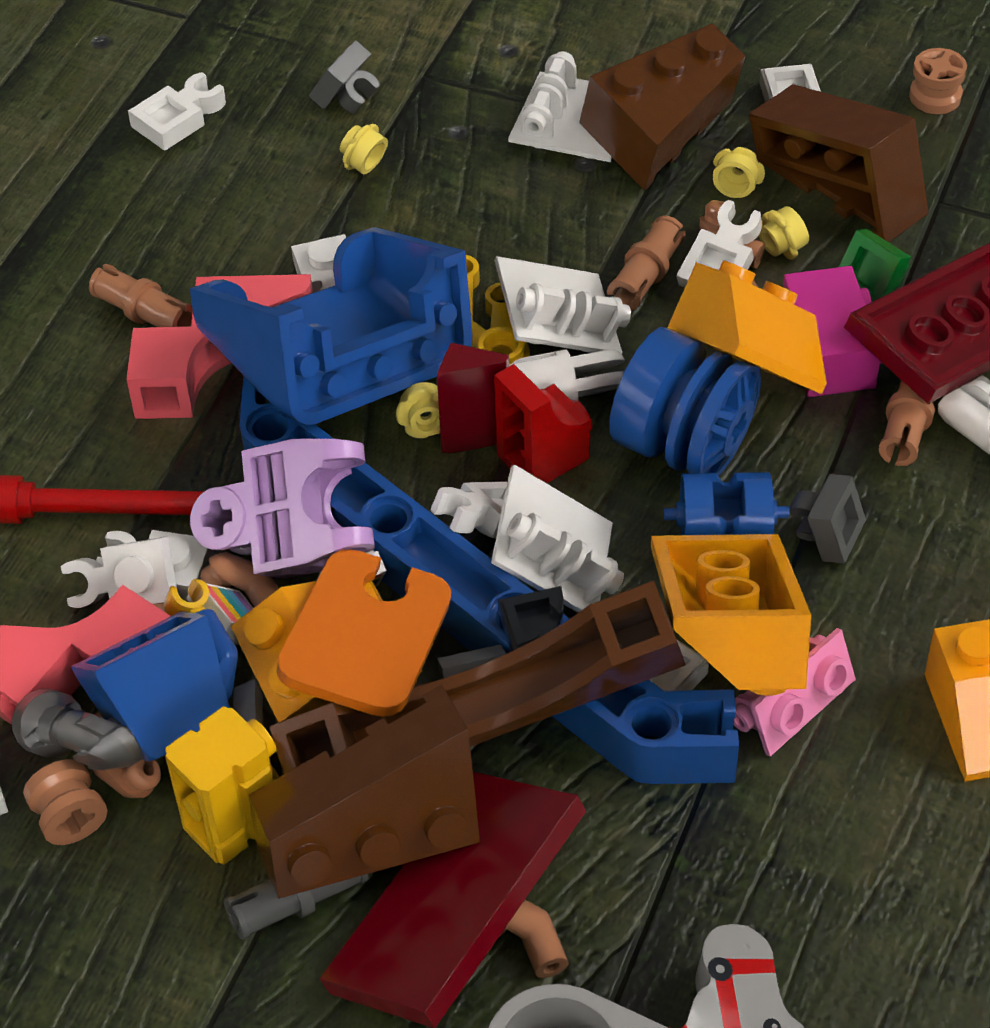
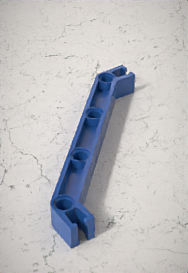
M243 376L239 424L244 450L290 439H334L315 424L305 425L283 417L271 403L266 404V398ZM364 463L351 468L352 474L341 479L332 492L330 501L331 512L336 522L342 527H369L373 529L375 545L373 551L379 552L387 570L381 581L401 597H404L406 595V579L412 567L443 578L449 584L452 592L449 608L440 628L469 651L501 644L505 653H510L511 651L498 614V600L534 591L513 575L493 565L490 557L457 532H453L448 525L368 464ZM564 614L562 624L569 620ZM646 680L552 716L621 772L637 782L647 784L735 783L739 739L738 730H733L734 718L736 716L734 690L664 691L651 680ZM646 736H654V737H658V738H660V739L651 740V739H645V738H643V737H646Z

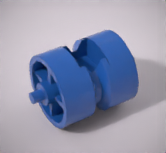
M770 472L734 473L729 482H722L717 473L681 474L680 502H676V508H664V521L676 520V526L680 527L681 535L774 534V525H777V518H789V506H777V501L774 500Z

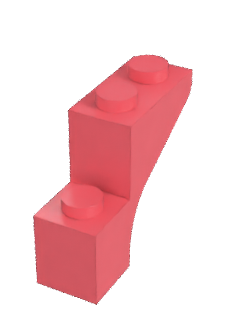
M311 274L196 277L195 285L198 286L213 280L224 279L238 284L245 291L248 301L271 308L313 293ZM193 314L191 327L133 328L126 380L135 419L193 418L196 398L204 383L216 371L232 364L197 328Z
M122 585L97 611L67 626L42 628L0 625V717L12 724V716L17 704L27 694L38 689H53L71 696L81 685L71 666L171 616Z

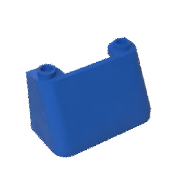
M377 227L354 233L345 238L337 247L333 262L335 286L272 308L248 301L245 291L238 284L224 279L213 280L190 288L193 316L197 328L283 417L305 425L320 423L409 388L416 383L437 377L438 370L450 343L472 346V324L465 250Z

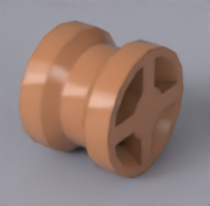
M930 48L917 55L913 67L915 79L912 81L909 93L911 103L917 109L930 114H946L954 111L960 105L963 89L961 83L964 81L967 71L965 59L959 53L945 48Z
M65 759L55 761L42 767L31 776L25 784L23 791L30 810L36 814H41L39 820L40 829L46 841L53 845H67L88 837L101 826L108 812L101 794L95 790H90L92 780L87 768L76 760Z

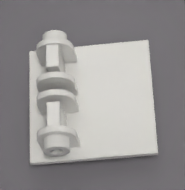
M561 51L547 59L545 72H539L509 135L508 142L611 162V155L579 123L589 81L577 79V68L571 54Z
M496 256L494 261L515 340L581 350L588 353L617 350L622 354L616 331L618 327L625 328L628 325L631 309L629 305L623 304L619 297H605L599 274Z
M513 465L510 468L491 563L539 591L561 586L563 604L578 613L588 605L600 601L601 594L604 591L614 594L620 588L624 579V573L618 570L617 561L610 557L607 558L613 522L520 467Z

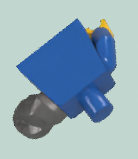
M193 579L188 587V594L193 602L184 601L179 596L177 588L170 586L165 597L164 610L171 617L71 666L76 678L103 718L82 711L80 704L68 694L53 689H38L27 694L17 704L12 716V730L17 742L26 751L46 758L60 757L73 750L78 752L73 756V759L87 765L88 769L124 768L133 766L142 759L152 761L166 755L165 748L189 730L198 732L200 730L199 723L221 707L230 708L228 700L233 694L238 650L216 613L211 609L204 608L209 597L208 585L200 579Z

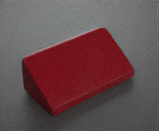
M450 343L437 373L441 451L443 453H458L497 445L494 375L509 367V355Z

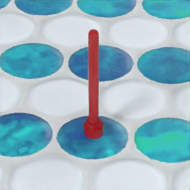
M0 475V524H22L23 518H34L36 512L191 515L195 501L205 491L36 488L34 482H25L22 475Z

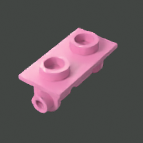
M836 628L827 637L822 635H816L814 638L810 637L807 689H787L784 693L773 696L759 695L747 690L744 694H739L735 698L736 716L733 725L742 732H748L751 728L757 730L766 755L771 757L856 680L842 630Z

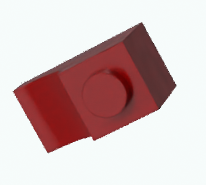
M515 364L494 375L497 456L509 468L516 465L543 482L549 483L590 459L592 421L587 410L579 401H571L555 384L545 389H539Z

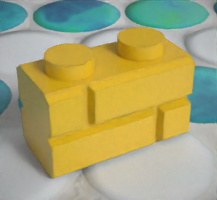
M223 706L199 723L200 730L198 732L189 730L165 748V757L183 829L215 863L219 862L225 865L249 847L247 841L249 838L256 840L249 794L279 778V775L270 764L269 757L276 752V745L265 727L255 719H250L246 722L232 707L227 708Z

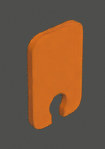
M351 549L340 550L332 554L327 560L279 654L276 670L279 680L293 690L370 715L381 717L395 715L406 706L448 611L452 592L449 584L435 574L412 567L406 579V595L397 601H381L371 597L364 588L367 582L374 580L380 568L381 557Z

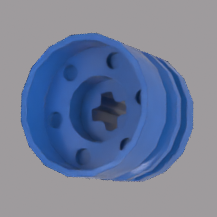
M659 327L649 334L639 346L624 371L611 409L609 433L615 443L646 457H657L665 451L666 462L674 470L681 471L687 469L689 474L717 473L719 476L735 456L754 416L761 388L762 376L758 366L746 361L737 360L734 363L732 355L721 351H715L706 358V351L702 342L669 328Z

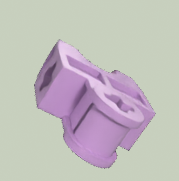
M290 439L242 450L244 482L206 490L197 498L191 510L190 525L195 539L202 546L209 549H230L237 554L252 555L253 574L287 579L321 572L330 556L340 550L351 549L366 553L375 548L372 528L342 527L334 519L330 507L331 495L337 483L344 477L352 474L351 468L365 463L364 444L356 441L341 439Z

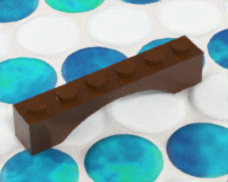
M651 581L588 605L565 623L506 655L464 672L414 687L406 706L395 715L384 717L370 715L332 702L269 727L276 745L283 774H286L324 751H327L331 758L369 736L365 730L366 727L382 718H385L388 724L394 722L425 704L426 701L423 695L442 685L468 727L471 747L686 666L655 582Z

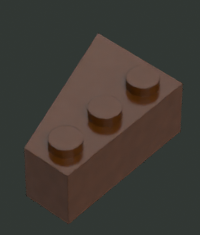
M713 23L590 76L579 123L645 191L654 182L655 175L667 162L672 163L680 155L682 147L694 135L698 137L732 102L746 55Z
M795 84L790 85L749 113L758 161L806 193L817 189L836 202L833 211L845 219L853 214L875 228L873 230L874 234L890 242L929 214L914 117Z
M442 685L423 695L426 701L425 704L394 722L388 724L385 718H382L366 727L365 730L369 736L331 758L327 751H324L249 794L258 852L278 899L480 842L468 727Z

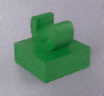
M868 229L856 230L839 267H853L859 287H866L868 289L871 301L873 302L900 287L910 267L908 263L911 256Z

